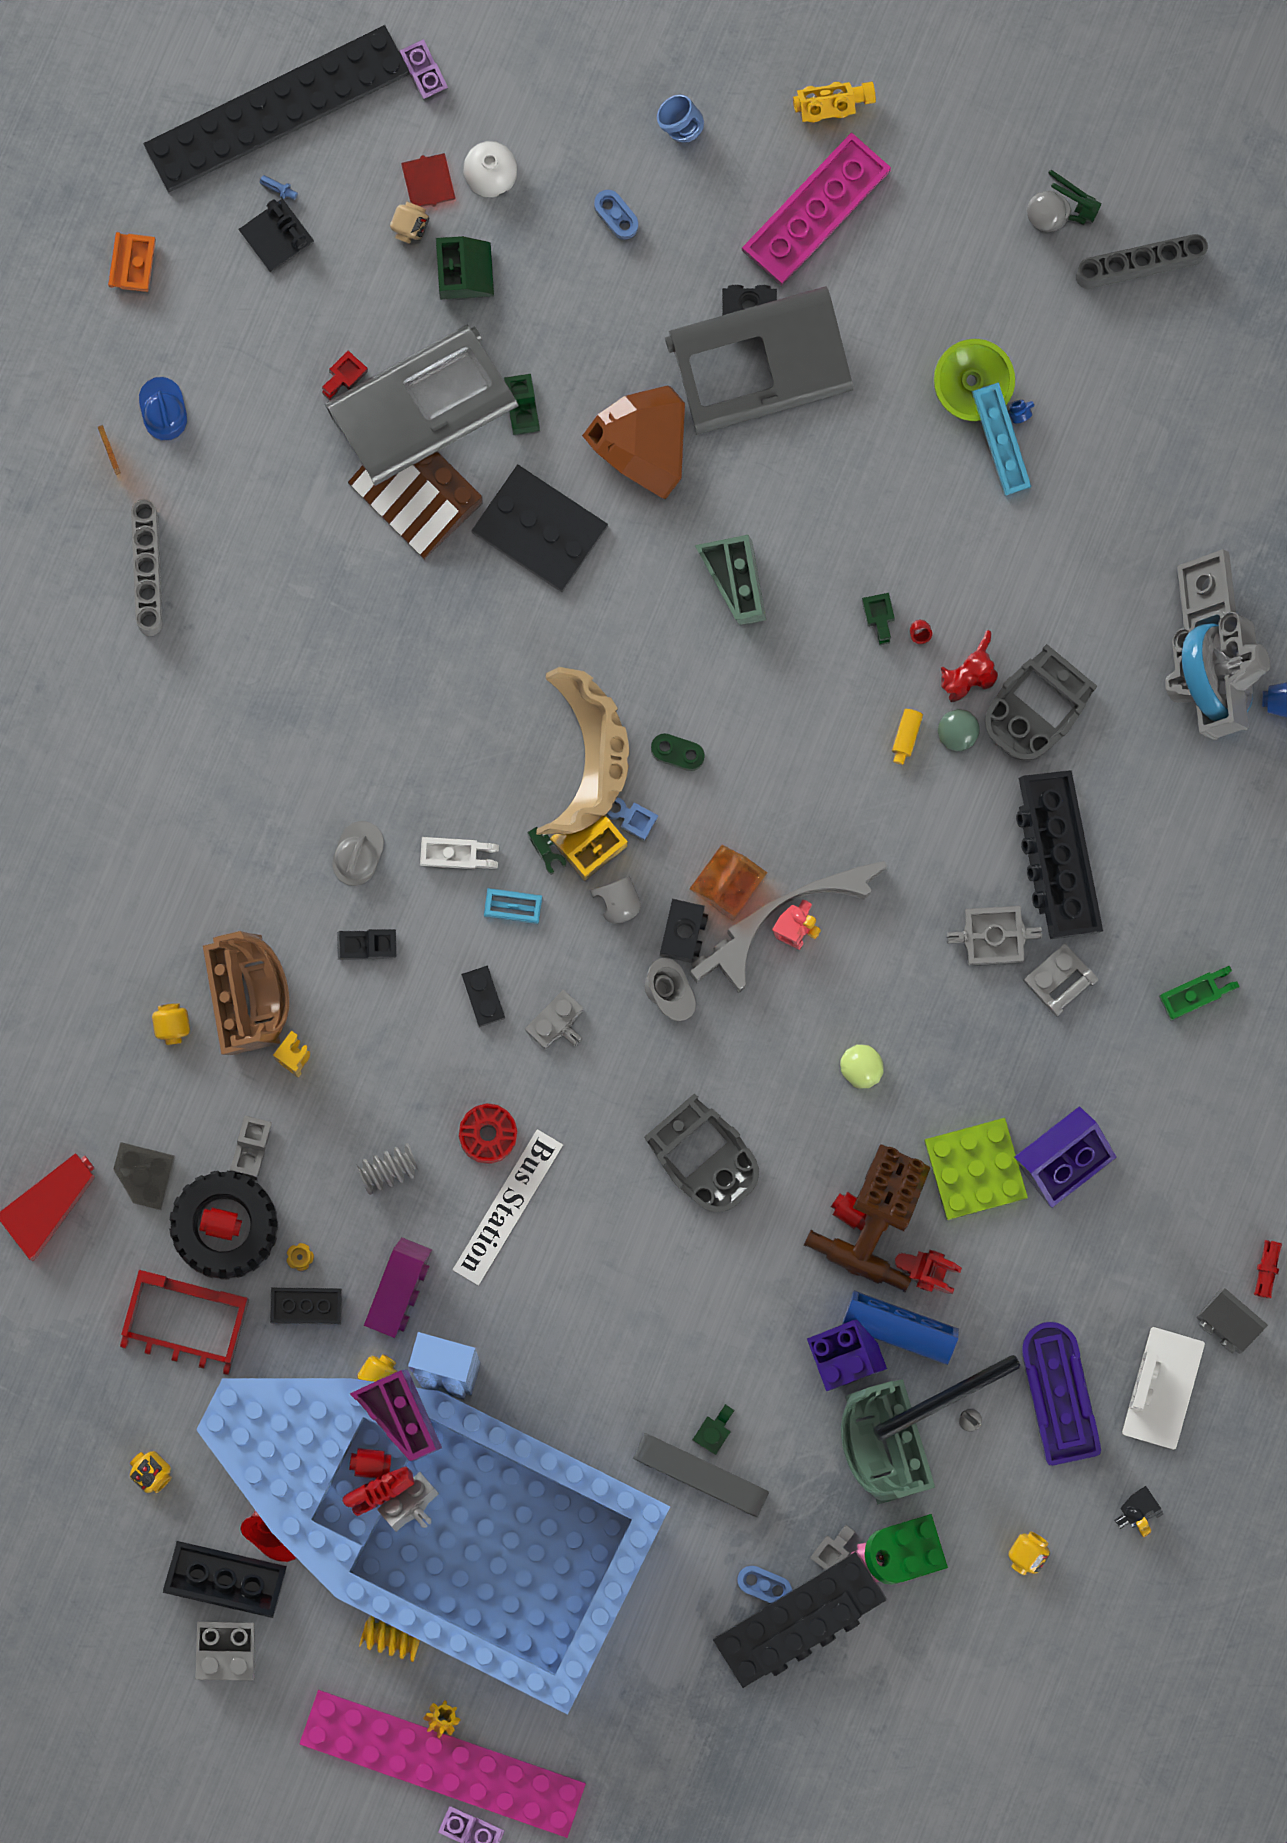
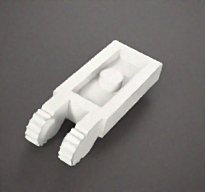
M422 837L420 866L497 869V861L489 859L477 860L476 853L477 850L489 853L498 852L499 845L479 843L477 840Z

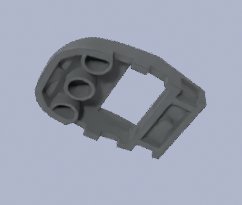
M1046 644L1042 652L1033 659L1030 658L1003 683V687L996 698L993 699L985 716L987 732L990 738L1012 757L1021 760L1035 759L1043 755L1068 733L1084 709L1091 694L1097 688V685ZM1032 671L1037 673L1075 705L1056 728L1014 694Z
M695 1093L644 1137L678 1188L708 1211L723 1212L735 1207L752 1192L758 1182L759 1166L757 1160L742 1141L739 1132L721 1118L715 1110L709 1109L700 1102ZM708 1120L727 1143L691 1175L685 1178L666 1155Z

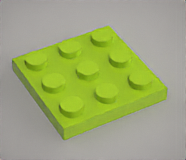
M1005 1118L924 1140L946 1220L1028 1198L1019 1165L1014 1158L1016 1154Z

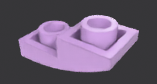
M424 39L399 51L423 99L448 88Z
M449 1806L438 1833L460 1843H500L505 1830L451 1806Z

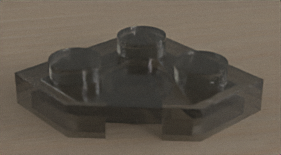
M120 1142L113 1169L132 1202L136 1205L162 1210L175 1156Z

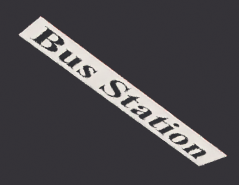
M536 1130L454 1266L453 1271L479 1286L563 1144L540 1130Z

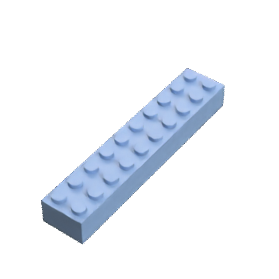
M418 1332L408 1367L422 1388L438 1391V1388L442 1387L446 1389L448 1395L465 1399L466 1394L472 1396L481 1362L474 1347Z

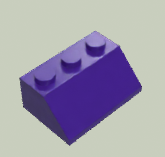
M1079 1106L1014 1158L1032 1185L1047 1204L1053 1208L1117 1157L1097 1122Z

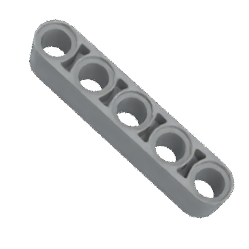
M140 499L133 504L131 510L135 616L139 630L147 636H153L161 631L163 625L159 520L153 502L148 499ZM145 508L152 510L149 518L140 519L138 517L140 510ZM144 535L153 537L152 543L148 546L139 544L140 538ZM145 562L154 564L153 570L149 573L140 571L141 565ZM145 589L155 590V595L150 600H144L141 598L142 592ZM151 615L157 618L156 623L151 627L142 625V621L146 616Z

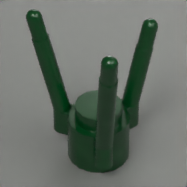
M1049 170V175L1071 191L1056 183H1052L1051 187L1078 202L1074 212L1078 213V216L1070 214L1068 220L1082 225L1085 224L1086 220L1093 223L1102 203L1096 201V198L1086 194L1053 170Z

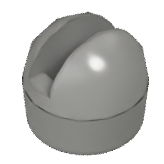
M967 1409L960 1414L959 1424L965 1431L972 1432L981 1426L982 1417L977 1410ZM969 1414L978 1423L974 1426L969 1420L964 1418L965 1415Z

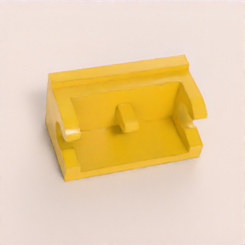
M291 1031L273 1056L276 1062L299 1078L302 1074L301 1069L310 1058V1052L307 1051V1045H304L300 1051L298 1047L301 1041L297 1039L298 1035Z

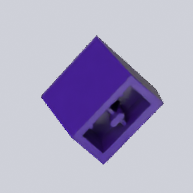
M857 1319L807 1338L826 1391L845 1386L887 1369L878 1342Z

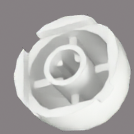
M485 141L477 144L469 151L464 161L463 174L467 184L474 193L483 197H497L499 194L512 188L517 178V163L513 153L505 145L499 142Z

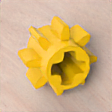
M446 1700L439 1707L432 1703L429 1707L431 1713H426L423 1717L425 1721H429L427 1732L434 1730L437 1732L438 1738L444 1732L451 1736L455 1731L453 1726L458 1725L461 1721L460 1718L455 1717L457 1707L452 1708L447 1705Z

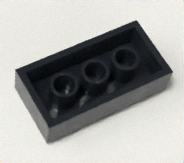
M271 1287V1324L341 1325V1288Z

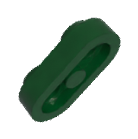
M666 733L657 735L651 743L653 757L662 763L687 771H695L704 762V750L697 743ZM662 743H668L670 749L662 751L659 746ZM693 751L696 754V758L689 760L686 758V753Z

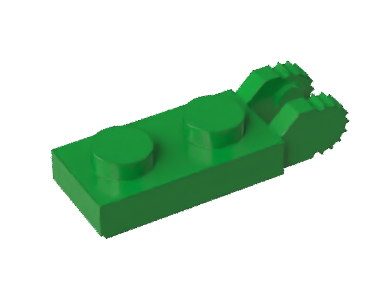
M1230 965L1213 973L1208 972L1159 995L1170 1021L1216 1001L1222 995L1239 988L1240 986L1236 981L1230 982L1218 989L1214 981L1229 975L1232 972Z

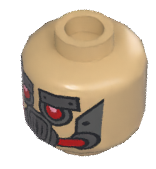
M406 201L405 205H398L390 223L392 231L397 233L395 238L409 244L412 239L421 240L429 222V216L425 213L426 209Z

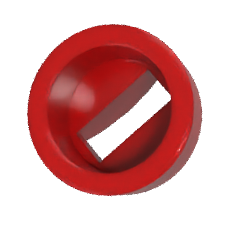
M920 619L911 624L910 636L912 641L917 644H924L932 638V629L927 621Z

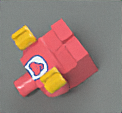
M802 900L799 907L792 904L780 915L772 929L776 939L800 950L804 944L802 941L804 935L807 934L813 939L818 937L821 930L815 926L816 918L808 913L812 906L810 902Z

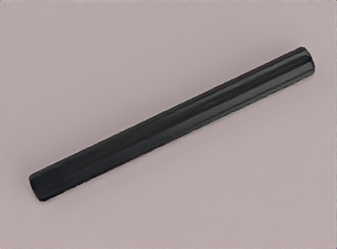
M1011 1355L873 1428L874 1434L879 1441H882L1020 1368L1017 1357Z

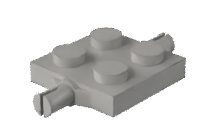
M1021 906L965 909V927L963 932H947L948 944L964 943L968 954V965L1024 962L1023 947L1026 939H1042V928H1025L1021 919Z

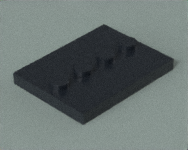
M517 464L471 531L560 592H563L607 529L608 523Z

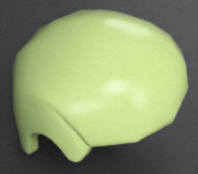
M854 1045L847 1049L841 1058L840 1067L842 1075L855 1088H871L879 1083L884 1074L881 1056L869 1045Z

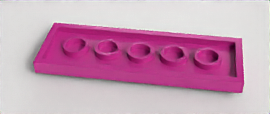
M851 132L742 247V251L782 286L891 171V167Z

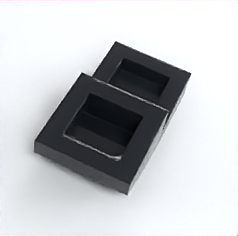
M396 929L338 931V960L396 958Z

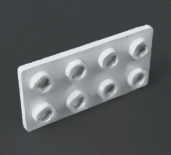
M1156 1327L1150 1329L1122 1429L1123 1435L1169 1449H1176L1205 1346L1203 1341Z

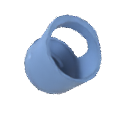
M674 95L668 98L658 110L657 121L660 128L667 132L675 141L681 143L691 142L701 134L704 128L702 113L685 95Z

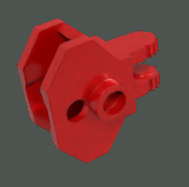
M929 1250L928 1253L918 1251L917 1256L901 1252L895 1258L896 1267L910 1274V1278L917 1282L916 1287L928 1292H932L935 1289L946 1294H953L954 1288L949 1287L947 1283L943 1282L947 1270L960 1273L962 1269L956 1263L945 1259L944 1254L934 1250Z

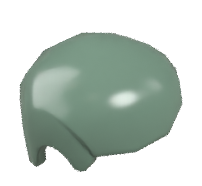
M956 709L947 712L941 718L937 731L940 741L948 749L964 751L972 747L980 734V726L977 718L970 711Z

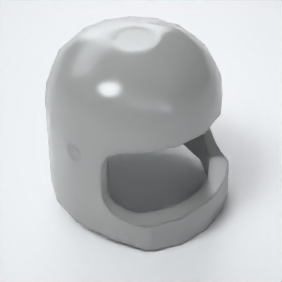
M1054 191L1037 193L1031 198L1027 207L1028 219L1032 225L1040 231L1048 233L1061 229L1071 214L1069 202L1064 196Z
M630 877L590 890L593 898L597 896L604 898L607 911L603 913V916L610 923H623L635 917L640 911V899Z

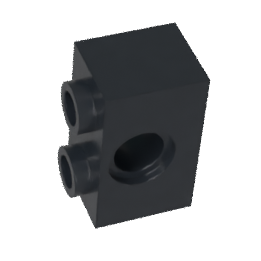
M729 285L727 288H722V316L744 310L742 303L747 300L753 301L756 306L776 301L777 289H771L769 285H757L755 288Z
M672 899L660 956L692 963L693 956L699 957L702 941L697 940L699 930H705L709 915L703 913L705 906ZM681 925H688L691 927L693 934L688 938H682L678 935L677 929Z

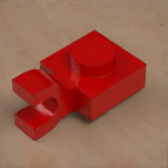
M347 351L329 369V373L333 377L322 386V394L331 400L343 385L350 390L368 372V368L350 351Z

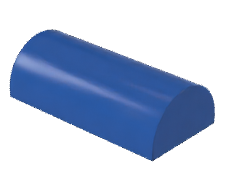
M855 1290L852 1293L842 1322L843 1325L857 1319L874 1339L948 1365L959 1336V1328Z

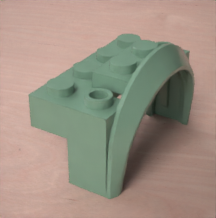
M903 1379L886 1382L846 1395L847 1404L841 1422V1439L844 1454L852 1474L858 1483L876 1498L877 1505L936 1488L916 1423L886 1438L892 1464L886 1454L883 1442L877 1439L873 1428L879 1425V1422L883 1423L912 1408ZM870 1415L874 1416L873 1418L856 1422V1420L859 1418H863ZM891 1471L890 1475H886L876 1479L873 1478V1476H877Z

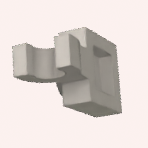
M845 1525L835 1540L827 1535L810 1558L826 1570L849 1555V1552L843 1547L855 1531Z

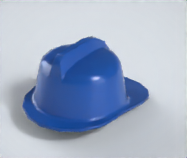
M155 377L148 380L142 386L139 393V404L144 425L154 438L172 440L184 431L187 424V413L182 392L173 380L166 377Z

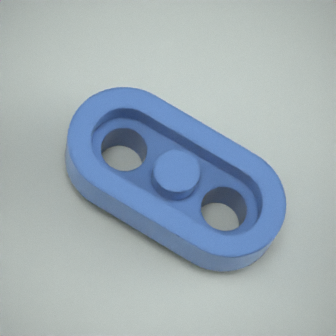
M603 190L599 192L594 201V208L598 216L617 238L627 240L635 236L638 231V219L632 210L615 191ZM609 202L613 207L607 210L603 207V204ZM622 223L629 224L630 228L627 230H622L620 228V225Z
M747 1566L738 1574L737 1582L743 1592L768 1603H772L792 1591L788 1580L757 1566ZM750 1574L755 1575L757 1578V1582L753 1586L748 1585L746 1582V1578ZM776 1585L781 1586L783 1589L782 1595L778 1597L772 1593V1589Z

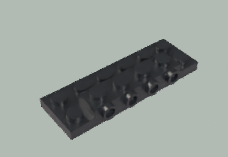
M1072 770L1024 775L1018 778L1024 805L1019 807L1016 821L1018 826L1023 828L1025 838L1022 840L1021 847L1023 853L1028 854L1030 865L1027 867V877L1030 881H1033L1035 892L1032 895V903L1035 908H1039L1040 915L1045 914L1050 939L1103 932Z
M855 1551L718 1635L713 1641L740 1685L744 1688L771 1672L774 1676L782 1673L788 1668L787 1662L794 1658L798 1662L812 1654L810 1648L818 1643L822 1647L828 1645L836 1639L834 1634L841 1629H844L845 1632L854 1629L860 1624L858 1619L862 1615L885 1602L887 1598L858 1551Z

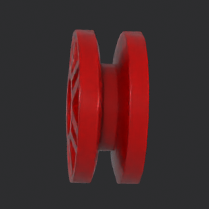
M486 1103L475 1106L465 1114L460 1123L459 1140L461 1148L468 1157L479 1163L491 1164L503 1160L511 1153L516 1144L517 1127L515 1120L506 1109L499 1105ZM492 1127L496 1132L495 1138L491 1141H485L480 1136L481 1129Z

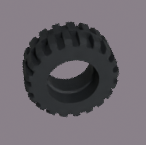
M212 1171L208 1175H200L195 1178V1181L190 1185L187 1184L182 1189L181 1195L176 1197L173 1203V1212H170V1236L177 1253L195 1271L210 1278H239L245 1276L250 1271L256 1270L260 1267L261 1262L264 1259L266 1260L271 1254L270 1251L275 1246L277 1240V1212L266 1191L250 1177L244 1174H237L235 1171ZM230 1199L240 1203L246 1209L250 1218V1231L246 1240L239 1247L230 1251L211 1249L202 1241L198 1232V1219L202 1210L215 1200Z

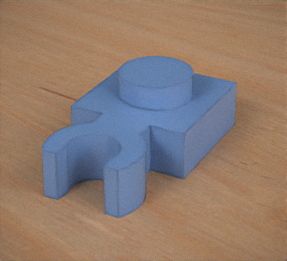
M617 797L614 803L618 804L621 810L618 813H613L609 810L606 815L613 820H624L621 828L645 841L658 815L635 802L631 809L626 807L625 802Z

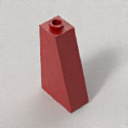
M75 1153L0 1211V1222L29 1260L34 1261L95 1179L91 1172L95 1167L85 1155L80 1158Z

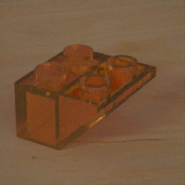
M721 845L689 890L732 921H735L764 882L768 872L744 855Z

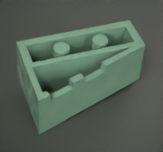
M743 535L695 545L738 624L744 625L767 620L753 541L750 536Z

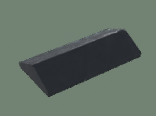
M177 1541L163 1593L273 1618L279 1602L287 1566Z

